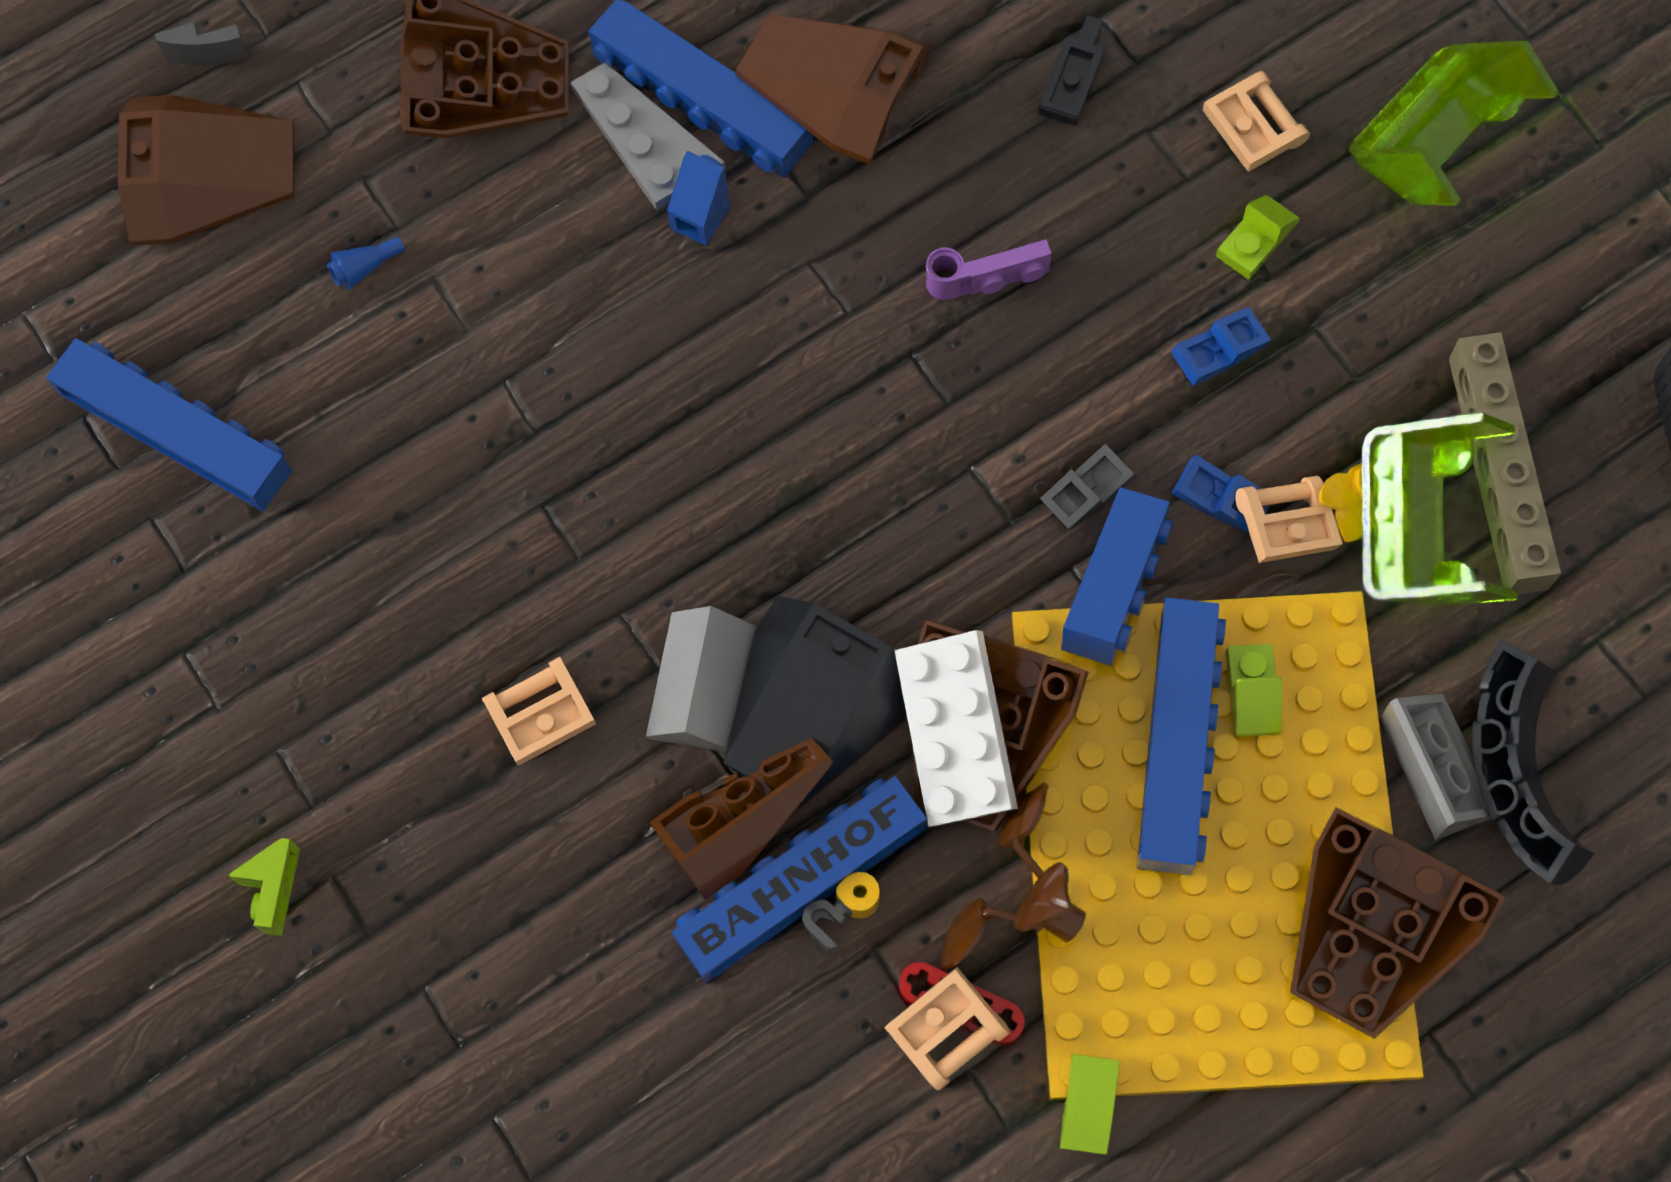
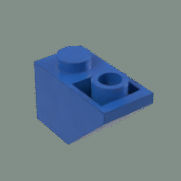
M687 151L683 157L667 209L670 228L707 246L730 208L725 168L711 156H698Z

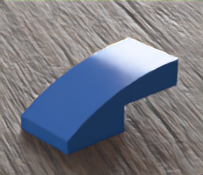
M1246 307L1216 320L1210 330L1176 344L1171 354L1192 386H1195L1250 357L1267 346L1271 339L1251 309Z
M1195 455L1189 459L1171 494L1205 514L1249 533L1244 514L1238 510L1236 505V491L1239 488L1250 486L1255 487L1256 490L1261 488L1240 474L1230 477L1200 456ZM1270 505L1262 506L1265 514Z

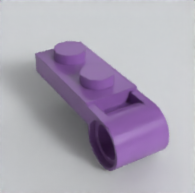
M1047 239L964 263L962 256L956 250L939 248L934 250L926 261V288L933 297L940 300H949L966 294L973 295L980 292L992 294L1001 290L1007 284L1021 280L1022 282H1033L1043 277L1045 273L1050 272L1052 253ZM940 270H949L954 275L949 278H941L935 273Z

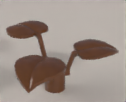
M1042 782L1037 788L1027 793L1017 802L1018 809L1009 812L999 834V845L1007 849L1013 844V849L1038 878L1032 888V892L1022 903L1017 914L993 907L986 908V901L982 898L968 904L954 919L946 934L941 952L942 971L947 973L949 968L960 963L974 950L983 935L986 921L991 918H1000L1014 922L1015 928L1021 932L1031 929L1039 932L1044 928L1063 942L1071 941L1082 928L1086 913L1070 901L1067 866L1062 862H1058L1043 872L1024 848V838L1033 832L1043 813L1047 788H1049L1046 782Z

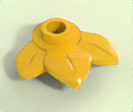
M1366 463L1358 464L1352 467L1347 474L1336 473L1332 475L1321 487L1319 502L1335 510V521L1340 536L1345 542L1349 543L1360 539L1367 533L1370 527L1384 536H1389L1393 530L1395 510L1385 495L1388 488V480L1384 471L1378 466Z

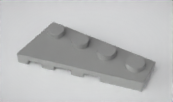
M603 63L571 82L573 92L656 210L670 203L682 160L687 151L698 156H711L726 170L725 162L608 64Z

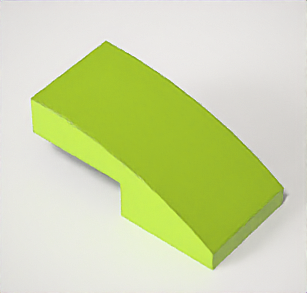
M1076 1054L1071 1055L1060 1148L1107 1155L1120 1060Z

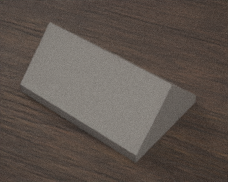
M713 606L672 612L646 733L647 739L726 752L757 626Z
M1444 694L1401 697L1392 700L1379 720L1434 839L1438 840L1492 819L1480 792L1473 756Z

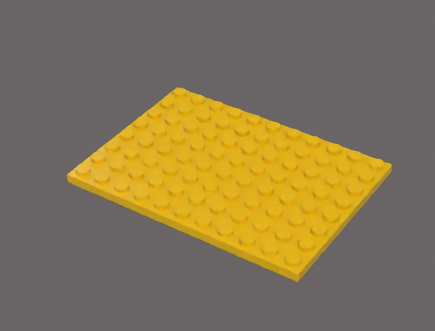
M1363 592L1202 601L1219 603L1218 618L1226 619L1223 646L1216 645L1214 661L1222 662L1219 688H1212L1211 704H1218L1217 725L1215 731L1208 730L1207 747L1214 748V762L1212 774H1204L1203 790L1210 791L1211 793L1208 818H1200L1199 835H1206L1207 837L1204 863L1196 862L1191 875L1136 869L1161 611L1164 603L1144 604L1139 616L1132 614L1128 623L1129 626L1133 627L1129 645L1125 652L1118 650L1112 666L1061 650L1063 626L1071 608L1012 612L1014 645L1066 661L1089 672L1076 716L1025 789L1027 794L1037 788L1042 782H1046L1049 786L1047 788L1043 813L1037 826L1029 834L1030 856L1043 872L1058 862H1062L1067 866L1070 901L1086 913L1082 928L1069 942H1063L1044 928L1037 932L1050 1100L1067 1099L1072 1054L1120 1060L1115 1097L1417 1080L1423 1078L1414 1003L1374 1039L1290 993L1313 849L1335 807L1393 835ZM1272 644L1276 676L1282 677L1281 733L1235 737L1226 649L1228 646ZM1032 872V881L1034 886L1038 878Z

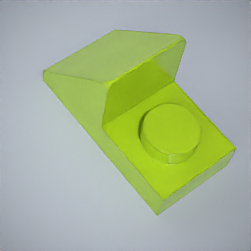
M1264 195L1246 206L1243 220L1217 249L1216 257L1250 280L1295 227L1300 218L1268 195Z
M1272 644L1228 646L1226 649V660L1235 737L1280 734L1282 677L1276 676Z
M280 838L229 875V878L238 885L261 888V892L256 893L253 897L250 915L251 919L254 920L253 926L264 934L282 936L300 853V848L290 839Z

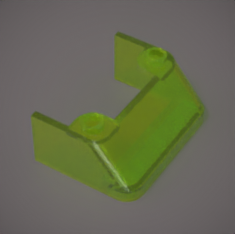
M1528 40L1453 44L1441 49L1427 61L1354 139L1349 147V151L1362 168L1409 203L1456 206L1461 199L1440 168L1441 165L1482 121L1496 120L1502 122L1508 120L1517 113L1518 106L1525 99L1555 98L1559 91Z
M1475 413L1381 426L1368 433L1362 445L1363 585L1371 597L1387 602L1443 605L1518 600V591L1485 581L1476 582V575L1473 569L1466 563L1455 560L1444 561L1443 477L1458 476L1469 469L1475 455L1474 439L1515 434V425L1485 413Z

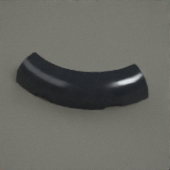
M1500 639L1480 683L1479 691L1482 694L1478 707L1477 721L1474 720L1472 725V751L1478 785L1490 817L1498 824L1515 854L1550 884L1563 885L1573 879L1587 865L1595 853L1570 834L1557 818L1547 800L1538 774L1535 754L1537 720L1546 691L1557 671L1507 641Z

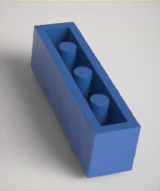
M1122 487L1119 488L1064 623L1061 650L1112 666L1118 650L1122 652L1127 650L1133 627L1129 626L1128 623L1132 614L1139 616L1143 609L1147 591L1142 590L1146 579L1154 580L1161 557L1156 554L1159 544L1167 546L1172 533L1174 521L1168 519L1170 502Z

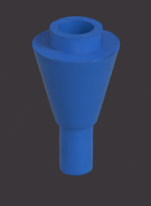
M395 237L375 247L372 245L331 252L332 262L327 263V267L337 286L344 284L348 290H351L378 268L383 261L405 252L400 238Z

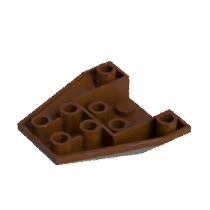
M406 0L401 43L400 120L404 134L446 139L568 115L569 41L471 0Z
M769 14L736 68L735 75L829 148L870 165L885 137L890 112L909 78L917 79L932 51V46L891 30Z
M175 95L131 98L119 112L118 190L128 240L131 246L173 243L294 197L295 130L293 120Z
M925 620L918 645L971 631ZM984 635L1017 802L1076 716L1089 672L1066 661ZM913 749L914 802L924 807ZM1010 811L964 821L991 831H997Z
M1335 807L1313 849L1290 993L1375 1039L1484 939L1506 897L1392 834Z

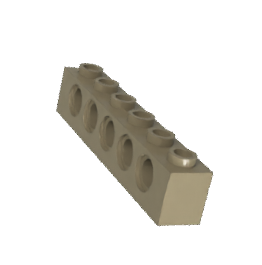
M1502 333L1459 338L1449 357V363L1505 596L1548 591L1561 575V570Z

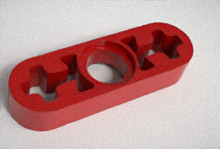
M922 962L910 964L900 975V994L904 1001L911 1005L927 991L922 990L919 996L911 994L912 985L907 982L909 978L917 979L921 973L928 976L927 984L933 987L949 973ZM973 985L986 1002L991 1003L990 1007L1000 1017L1004 1012L1010 1013L1012 1015L1011 1023L1017 1026L1014 1031L1010 1030V1034L1000 1042L994 1040L992 1043L1006 1046L1016 1042L1023 1032L1025 1023L1021 1009L1014 1003ZM973 1015L959 1028L974 1033L980 1026L973 1024L977 1020V1017Z

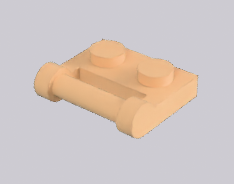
M1259 71L1205 101L1203 105V112L1248 172L1288 149H1295L1301 146L1310 137V132L1304 124H1297L1270 88L1271 81L1263 71ZM1250 96L1258 98L1283 133L1276 134L1249 98Z
M1319 476L1305 477L1301 483L1258 490L1250 486L1239 488L1236 491V505L1238 510L1244 514L1259 563L1332 551L1343 544L1332 509L1319 502V493L1324 484ZM1304 500L1310 506L1308 508L1266 515L1262 507Z
M560 657L548 662L550 667L498 695L492 692L482 698L518 766L596 725L592 714ZM557 682L560 684L561 690L507 718L505 710Z
M958 967L884 1027L927 1081L938 1091L950 1083L949 1076L992 1041L997 1040L1000 1042L1010 1034V1030L1003 1019L991 1009ZM975 1015L982 1026L938 1062L933 1060L928 1052Z

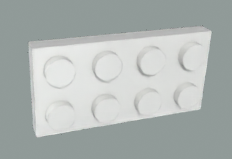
M975 630L895 650L928 827H936L1018 809L983 631Z

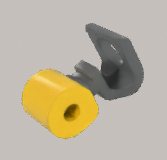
M864 872L852 873L837 886L836 903L834 905L827 900H818L809 903L804 908L802 916L804 932L826 955L833 956L838 954L839 945L815 923L819 919L825 918L836 923L841 928L846 923L845 917L847 915L859 919L872 915L876 911L880 899L879 885L875 878Z

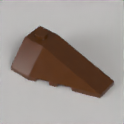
M809 738L764 759L759 771L741 778L737 773H734L723 779L725 786L705 796L702 795L700 790L685 796L649 823L704 899L707 900L722 887L745 872L833 762L824 750L812 738Z

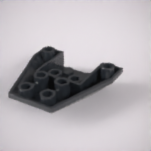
M777 596L754 633L723 762L724 765L745 777L759 771L764 759L812 738L830 757L833 764L799 804L798 808H802L907 719L895 650L890 645L815 603Z

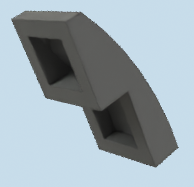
M194 22L155 33L156 41L169 62L208 66L250 59L247 45L237 24L201 35Z
M1104 444L1075 472L1071 469L1040 499L1071 530L1117 495L1120 487L1125 488L1136 476Z

